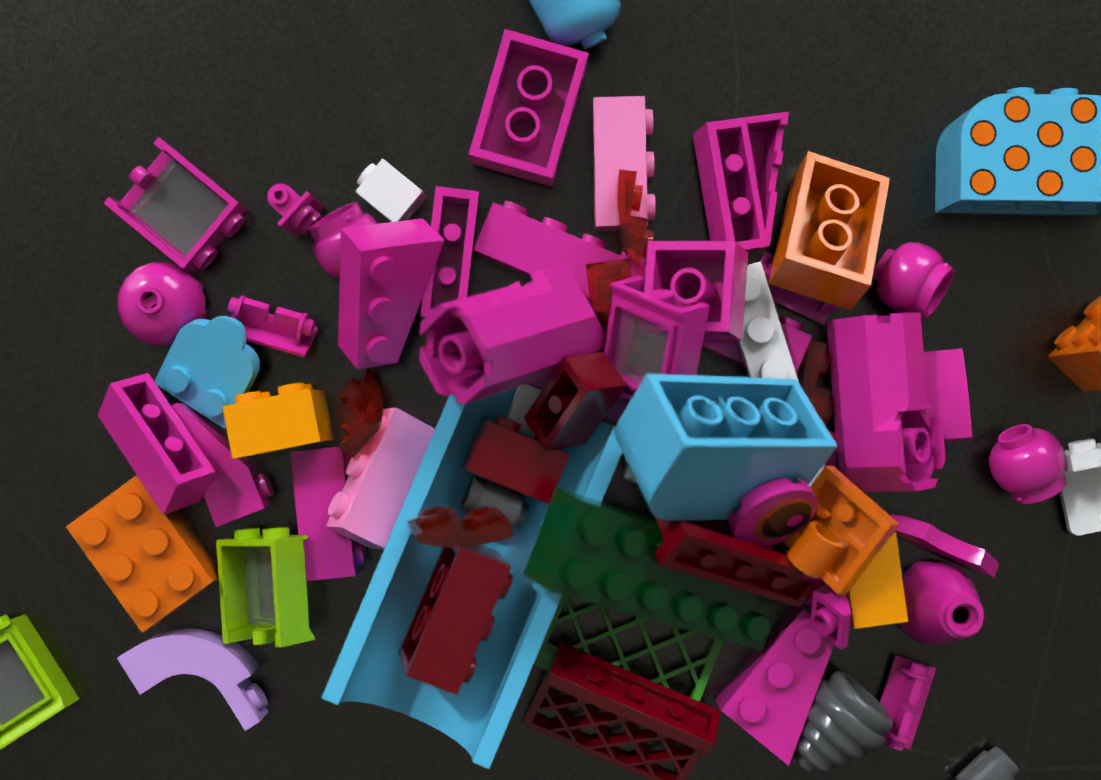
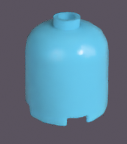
M529 0L542 27L553 42L564 46L581 43L584 50L607 39L604 31L615 23L620 14L621 7L620 0Z

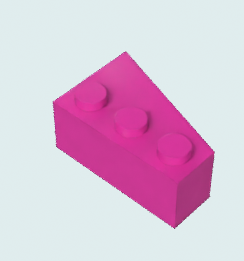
M423 218L341 228L338 346L357 370L398 363L444 243V239Z

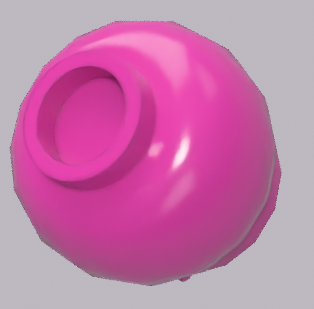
M357 202L347 204L332 211L313 223L308 229L314 239L312 247L314 257L322 270L330 276L340 278L341 228L379 224L372 215L363 213Z
M908 242L902 244L896 250L889 248L882 255L874 270L873 278L878 281L877 292L885 306L897 313H921V317L928 318L944 299L954 278L955 268L949 266L948 263H944L941 254L934 248L923 243Z
M1028 424L1013 426L998 436V442L990 452L989 468L995 481L1003 490L1010 493L1014 502L1019 504L1041 502L1055 496L1066 486L1067 479L1064 474L1066 455L1064 448L1059 440L1049 431L1032 428Z

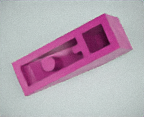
M185 403L171 405L216 471L204 494L215 527L225 525L273 506L270 497L274 496V489L266 472L260 473L258 466L248 457L232 459L229 440L195 409Z

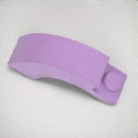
M195 628L175 629L153 636L117 658L139 694L144 693L168 677L179 674H192L205 678L219 689L245 731L259 723L269 713L265 707L268 702L264 692L256 683L251 684L248 680V677L260 668L259 664L238 643L223 644L222 635L219 633Z

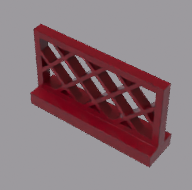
M656 517L664 542L655 551L659 566L795 607H800L813 594V591L817 590L824 583L821 578L808 576L791 563L787 556L790 548L781 541L768 547H760L734 538L727 528L728 519H721V521L699 520L702 524L697 520L677 521L679 525L676 526L675 521L662 520Z
M560 642L555 650L551 664L524 715L522 725L646 779L686 780L702 754H708L714 746L721 711ZM554 688L567 693V695L558 696ZM580 705L586 714L571 717L565 707ZM593 705L608 712L597 713ZM554 710L559 719L549 720L536 713ZM633 722L648 729L637 730ZM621 723L625 732L610 734L605 725ZM593 727L598 736H586L580 733L578 729ZM661 740L665 747L662 750L649 751L644 742ZM673 740L678 741L687 746L676 747ZM633 744L638 753L628 754L619 750L617 746ZM673 761L677 771L674 774L658 767L657 763Z

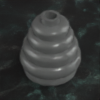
M835 671L828 680L821 679L793 758L809 773H812L815 769L822 773H830L835 765L845 767L850 763L851 759L861 760L866 757L869 750L876 751L880 749L885 743V734L893 728V719L883 705L858 681L843 671Z

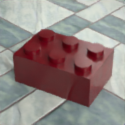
M451 532L448 533L398 651L407 677L456 695L462 683L468 684L477 665V658L474 657L480 640L485 642L489 638L495 622V616L491 614L497 600H503L506 597L513 578L512 574L509 573L511 566L496 550Z

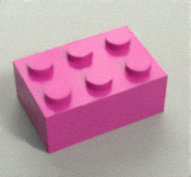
M505 29L469 151L471 164L553 187L586 73L589 53Z

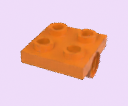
M825 466L810 486L818 499L817 511L810 522L799 532L782 542L790 548L787 556L796 568L808 576L821 578L838 595L849 592L900 524L837 468Z

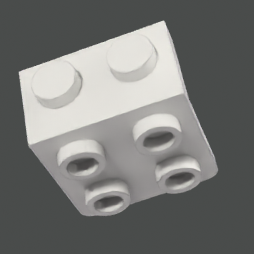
M1095 439L1068 443L1069 450L1064 451L1066 455L1064 474L1067 483L1062 491L1059 492L1067 530L1073 535L1101 531V443L1096 444Z

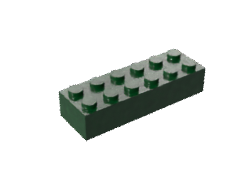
M557 487L555 488L524 575L554 593L763 651L781 602L659 566L655 551L664 542L657 520Z

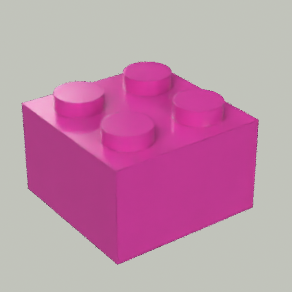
M648 241L644 293L658 289L670 290L674 292L673 306L678 308L704 302L710 305L704 339L742 340L748 252L736 241ZM642 317L641 330L656 338H668V328Z

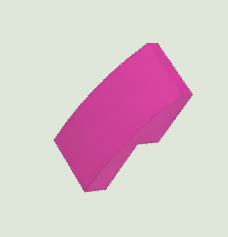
M963 348L924 352L927 399L933 408L925 409L929 417H938L943 424L944 442L971 440V415Z
M824 582L817 590L813 591V594L803 604L811 608L810 625L818 634L827 638L842 650L848 644L851 610L845 595H838Z

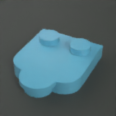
M218 316L211 321L196 319L179 330L154 382L163 390L225 429L226 423L222 406L236 404L235 395L249 392L259 373L260 361L255 350L246 344L247 333L245 327L237 319L228 316Z

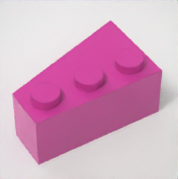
M789 112L706 122L692 134L710 241H736L748 254L758 252L770 246L778 193L775 189L778 168L782 165L783 151H781L784 127L788 124Z
M792 605L771 629L763 651L755 649L715 698L718 707L724 714L788 766L834 647L833 643L818 634L810 625L811 614L801 606L795 607Z

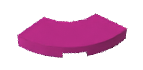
M896 513L891 514V517L900 524L894 531L897 536L949 562L992 578L995 577L999 564L985 549L956 539L929 523Z

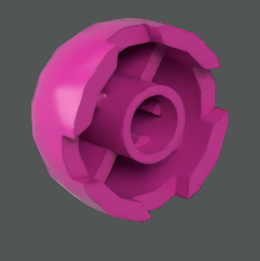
M152 262L136 268L124 279L118 292L117 310L122 324L135 338L153 346H172L179 330L183 326L196 319H205L207 316V309H205L206 298L202 290L204 289L203 284L193 273L182 269L174 263Z

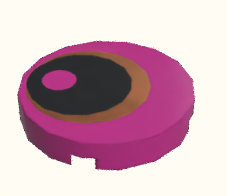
M777 478L759 485L742 497L739 501L741 508L737 513H734L732 510L728 516V528L736 539L760 547H768L784 541L799 532L810 522L817 511L818 499L805 480L798 479V483H792L789 478Z

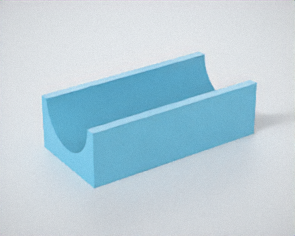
M517 387L465 405L455 401L458 398L457 396L449 395L322 695V699L336 705L350 701L363 702L385 707L415 718L455 740L467 750L472 757L473 763L487 769L492 764L562 597L561 594L548 591L524 575L549 504L525 495L524 502L529 503L525 520L520 528L513 526L508 533L470 518L469 512L460 509L465 491L473 476L483 480V477L467 471L462 466L480 421L484 417L494 422L497 414L506 417ZM601 422L586 444L560 449L570 456L557 488L602 502L622 454V450L615 437V426ZM519 429L518 431L519 433L527 435L531 438L535 437V434L525 431L523 429ZM449 532L496 550L511 566L509 573L513 576L506 597L503 600H497L491 614L495 616L491 634L485 642L480 640L474 657L477 658L474 674L468 684L462 683L457 695L407 677L398 654Z

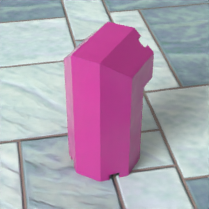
M567 263L544 267L531 273L530 276L533 281L524 286H521L520 282L517 281L505 288L439 304L420 323V335L427 334V346L420 348L419 361L436 393L445 397L453 394L458 397L455 401L465 405L549 377L553 374L563 357L603 352L606 335Z
M893 313L890 316L866 315L834 319L826 322L838 470L862 492L920 491L935 488L938 478L931 479L934 469L943 468L946 457L943 424L938 417H929L925 410L933 408L927 399L921 313Z

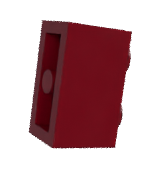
M604 352L563 357L526 413L524 419L546 451L584 445L624 391L627 384Z
M498 414L494 422L482 417L462 466L471 473L549 504L570 455L560 449L546 451L536 435L534 438L518 432L521 426L518 422Z

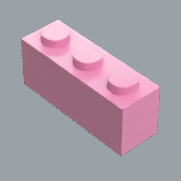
M645 96L593 97L592 135L595 232L645 231L648 226V220H655V194H647V177H654V152H646V135H653V109H645Z
M396 407L381 409L374 413L366 424L364 435L367 437L361 450L356 452L349 461L346 469V474L349 476L343 490L336 493L329 505L328 515H330V518L325 527L368 548L384 550L435 428Z

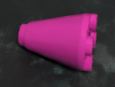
M938 560L917 561L904 572L902 580L908 622L898 624L902 631L914 640L931 646L947 645L971 637L982 627L984 612L977 589L970 577L957 566Z

